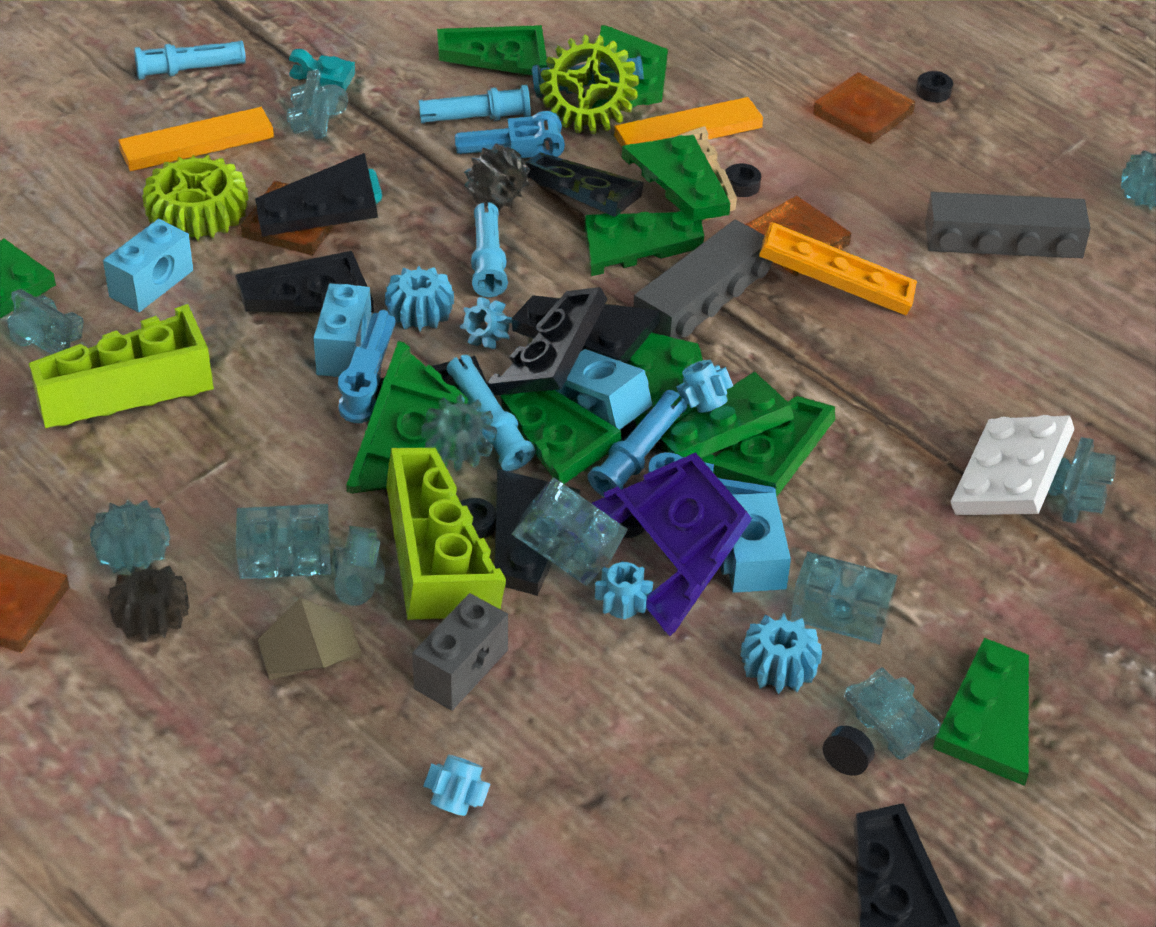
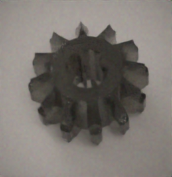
M496 143L491 150L482 147L481 156L478 159L471 158L473 166L464 171L468 179L464 186L473 197V201L478 205L484 203V207L488 209L489 202L494 204L498 211H500L503 206L512 208L513 199L523 197L521 190L530 184L526 177L530 169L524 162V159L521 158V154L516 150Z
M151 562L147 569L140 570L133 565L131 575H117L115 586L109 588L110 614L116 628H122L127 638L140 633V636L147 642L153 634H159L165 639L168 628L181 629L183 617L189 615L190 603L185 581H183L182 576L175 575L171 566L158 570L154 563Z

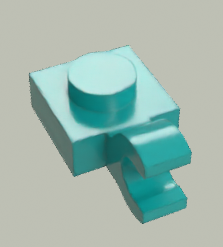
M294 49L289 56V61L300 64L292 67L289 76L298 80L308 79L310 87L344 94L355 75V62L342 60L335 56L321 55L317 61L303 49Z

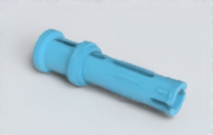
M242 40L185 48H175L171 44H165L164 48L141 50L140 47H134L135 65L139 80H144L147 75L167 73L171 77L178 74L180 70L246 63L245 48Z
M521 85L520 89L504 91L491 88V90H487V94L419 100L421 124L489 116L490 120L494 119V121H500V118L503 116L523 115L524 117H531L530 96L527 85Z
M488 202V213H485L484 203H480L474 209L476 250L472 253L471 265L475 271L472 277L474 291L483 297L490 298L502 294L507 289L508 279L503 271L507 263L506 255L499 244V211L494 204Z
M461 355V360L464 363L463 367L458 358H454L449 362L446 370L460 391L468 398L470 407L482 424V438L486 443L492 444L499 455V465L505 471H513L523 467L534 457L536 451L534 445L528 440L525 441L519 432L516 417L509 412L503 411L473 364L469 355Z

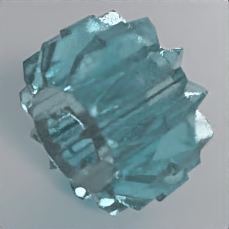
M1142 150L1140 155H1131L1125 169H1123L1121 188L1124 190L1125 198L1135 199L1136 206L1141 204L1147 205L1149 210L1156 206V153Z
M462 394L457 396L456 404L452 405L443 397L439 401V409L430 408L426 413L428 423L422 426L421 436L427 439L425 448H436L444 464L448 460L454 461L453 466L457 472L462 468V463L465 460L475 468L479 465L480 456L488 457L493 447L490 442L496 440L497 435L496 427L491 426L493 422L491 411L480 412L481 402L479 399L473 401L470 405L464 404L465 399Z
M128 498L125 505L117 506L110 503L108 512L96 513V521L94 522L95 525L91 527L90 539L100 565H109L113 573L127 568L133 575L136 568L144 567L151 570L153 560L164 559L166 547L169 546L170 533L160 508H151L147 500L134 505Z

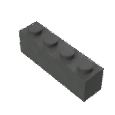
M930 192L925 220L928 251L1083 259L1091 229L1085 199Z
M736 219L634 294L633 307L660 310V323L652 333L677 339L689 336L696 326L708 317L716 315L723 305L732 298L739 297L746 287L758 278H763L768 273L772 261L759 256L765 235Z

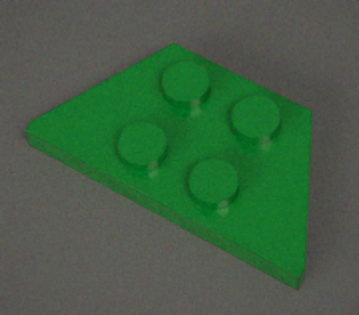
M601 25L600 36L603 37L604 47L614 40L617 43L616 52L625 49L628 52V59L641 56L644 79H639V84L632 87L638 92L637 99L628 100L632 104V108L638 105H651L662 102L668 49L612 27ZM615 71L600 72V74L614 73ZM597 100L593 104L591 109L600 107L606 104L609 100Z
M651 333L626 363L645 370L653 405L632 420L636 427L661 399L665 391L673 390L679 393L676 386L684 383L682 372L685 368L703 361L698 343ZM679 396L672 405L676 406L681 397ZM687 404V409L680 414L671 426L697 410L696 406L690 408L689 404Z
M402 341L397 342L347 481L346 492L354 494L387 489L391 448H436L446 468L448 466L468 407V398L455 386L445 383L441 374L430 364L425 366L410 353V347Z

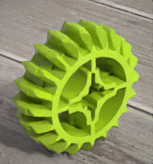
M584 34L582 36L583 44L576 45L575 40L570 38L567 51L557 45L555 50L558 59L547 57L546 63L550 69L541 71V78L546 82L542 83L539 87L541 94L546 95L542 100L544 107L552 108L551 112L562 117V127L566 129L575 122V132L579 134L583 131L584 125H588L590 134L594 135L597 131L596 125L602 124L603 129L609 131L611 129L609 122L611 118L620 124L623 121L620 110L629 113L632 111V104L628 100L637 99L638 92L632 87L639 84V79L637 75L632 74L636 70L635 63L633 61L626 62L628 52L625 49L616 52L617 43L614 40L604 47V40L600 35L596 38L595 43L592 44L589 41V37ZM587 61L585 66H583L581 69H570L578 63ZM601 62L615 71L619 78V83L611 82L610 78L600 74ZM592 75H594L595 84H591L585 96L583 85H587L589 80L592 79ZM560 86L568 87V91L578 95V108L569 104L562 97ZM597 100H609L606 104L591 109Z
M194 154L191 159L183 160L178 157L175 163L164 162L163 169H153L152 176L145 179L146 185L143 188L142 200L149 223H153L159 218L188 233L189 237H195L197 241L201 236L208 235L214 239L217 232L228 233L229 226H238L239 219L246 216L249 196L242 172L236 171L235 164H225L223 158L213 161L209 155L204 158H196Z

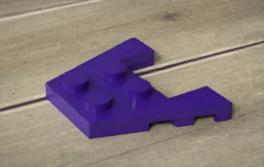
M696 452L643 475V481L622 490L617 486L604 492V498L588 505L581 502L569 509V512L595 544L630 515H633L678 569L675 574L650 593L646 600V608L669 636L676 632L752 520L748 512Z

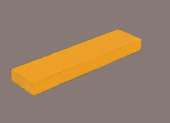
M745 97L614 125V137L622 147L624 145L672 138L705 126L709 133V140L762 128L763 116L750 98Z
M261 106L118 139L120 152L129 171H135L161 165L164 162L177 161L178 157L186 159L192 157L193 154L194 156H199L274 138L273 126Z
M770 222L759 253L760 257L905 316L908 314L913 303L917 284L916 280Z

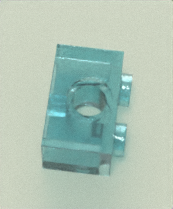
M807 551L795 586L790 621L803 618L805 625L880 645L891 612L898 575Z

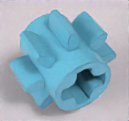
M478 297L477 306L471 308L464 307L463 310L466 314L460 329L466 330L471 334L468 339L469 344L475 346L483 344L485 348L496 349V341L502 338L509 340L510 336L507 332L509 330V323L512 322V317H508L503 313L505 303L497 300L490 303L489 299Z
M703 360L683 370L684 383L676 387L681 399L684 398L690 408L696 406L698 412L703 413L712 411L727 402L726 394L728 393L726 389L733 387V383L726 367L720 368L719 365L714 366L711 360Z
M624 561L616 563L610 568H602L601 581L595 582V599L603 600L604 614L610 613L614 617L627 619L636 615L637 612L643 614L646 612L647 596L652 593L653 581L644 580L645 568H639L635 564Z
M447 755L444 765L431 763L423 787L431 789L434 793L430 803L440 809L466 816L470 805L482 807L490 787V783L482 781L480 778L483 767L454 755Z

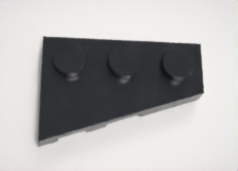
M540 152L525 163L524 176L536 181L538 185L549 187L613 217H616L642 196L644 186L642 181Z
M365 153L255 198L262 237L378 218Z
M352 251L235 274L236 286L246 312H321L329 283L368 287ZM371 296V313H374V300Z
M595 287L566 291L536 325L539 334L526 347L518 346L509 356L513 363L502 376L494 373L486 382L493 395L562 389L607 301V297L602 289Z
M532 295L513 316L512 331L534 339L539 334L536 325L560 298ZM605 304L582 351L587 349L627 363L660 323V310Z
M497 469L495 568H500L506 578V588L538 596L573 519L569 509L580 503L581 490Z
M904 803L857 813L854 822L859 927H961Z

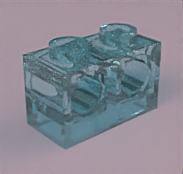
M553 477L529 504L512 534L587 586L612 560L628 529Z
M328 504L237 508L236 554L240 579L330 575L331 530Z

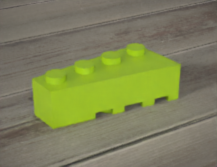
M185 304L174 308L175 316L162 321L157 316L140 321L141 329L125 335L120 334L117 330L102 335V339L93 347L87 348L82 344H78L30 362L29 367L37 405L45 428L66 426L83 419L109 416L118 411L139 406H152L161 401L183 396H195L200 392L213 390L208 347L189 305Z
M391 448L386 487L407 620L445 619L469 593L501 609L506 578L501 569H496L490 559L491 550L485 539H480L472 525L473 517L467 505L462 506L456 495L457 487L437 449Z

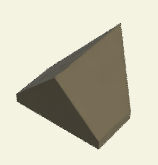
M299 598L257 639L269 680L361 658V650L349 617L303 598Z

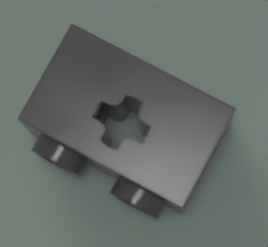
M469 593L412 652L414 689L453 711L508 651V613Z

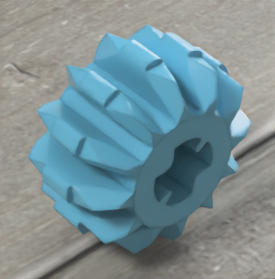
M418 265L417 269L412 271L403 268L401 275L391 276L387 292H385V305L388 308L389 314L395 317V321L397 323L401 322L404 329L412 326L418 327L420 332L424 326L437 329L439 321H448L452 304H454V291H452V285H450L447 275L437 274L435 267L422 270Z
M783 613L779 620H774L764 615L760 624H750V628L746 632V638L741 645L740 656L742 657V662L745 663L746 677L757 678L759 689L769 684L775 686L779 695L784 686H788L798 692L803 682L812 683L817 673L818 664L821 663L822 650L821 644L818 643L816 629H805L803 618L794 622L788 621L785 613Z

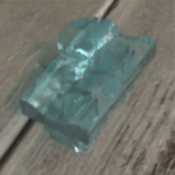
M318 69L308 71L306 84L291 88L290 96L294 107L288 109L286 115L287 121L295 134L311 130L315 139L326 137L329 115H338L344 112L349 99L346 91L340 86L332 84L322 87L320 84L321 74Z
M22 289L12 292L11 299L14 303V311L9 316L7 324L8 329H10V338L16 344L28 346L33 343L48 353L54 354L70 348V342L82 338L84 321L79 315L74 312L67 314L59 312L54 301L45 295L34 297Z
M1080 438L1072 464L1066 458L1061 459L1048 490V493L1052 496L1063 494L1067 499L1063 521L1076 523L1080 510L1103 514L1107 499L1106 484L1112 485L1116 472V456L1095 453L1094 439Z
M349 525L345 548L335 546L332 559L336 573L334 589L337 597L345 604L351 606L361 605L372 597L375 583L383 585L385 568L381 556L378 554L380 540L376 538L377 531L374 529Z
M881 667L864 682L852 684L846 688L844 697L857 709L856 717L866 727L876 728L888 740V749L898 759H904L918 751L923 742L939 733L941 723L912 696L914 685L905 677L895 679Z

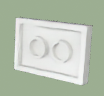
M1041 415L1038 417H1000L989 419L950 501L955 515L1039 514L1074 431L1071 417Z

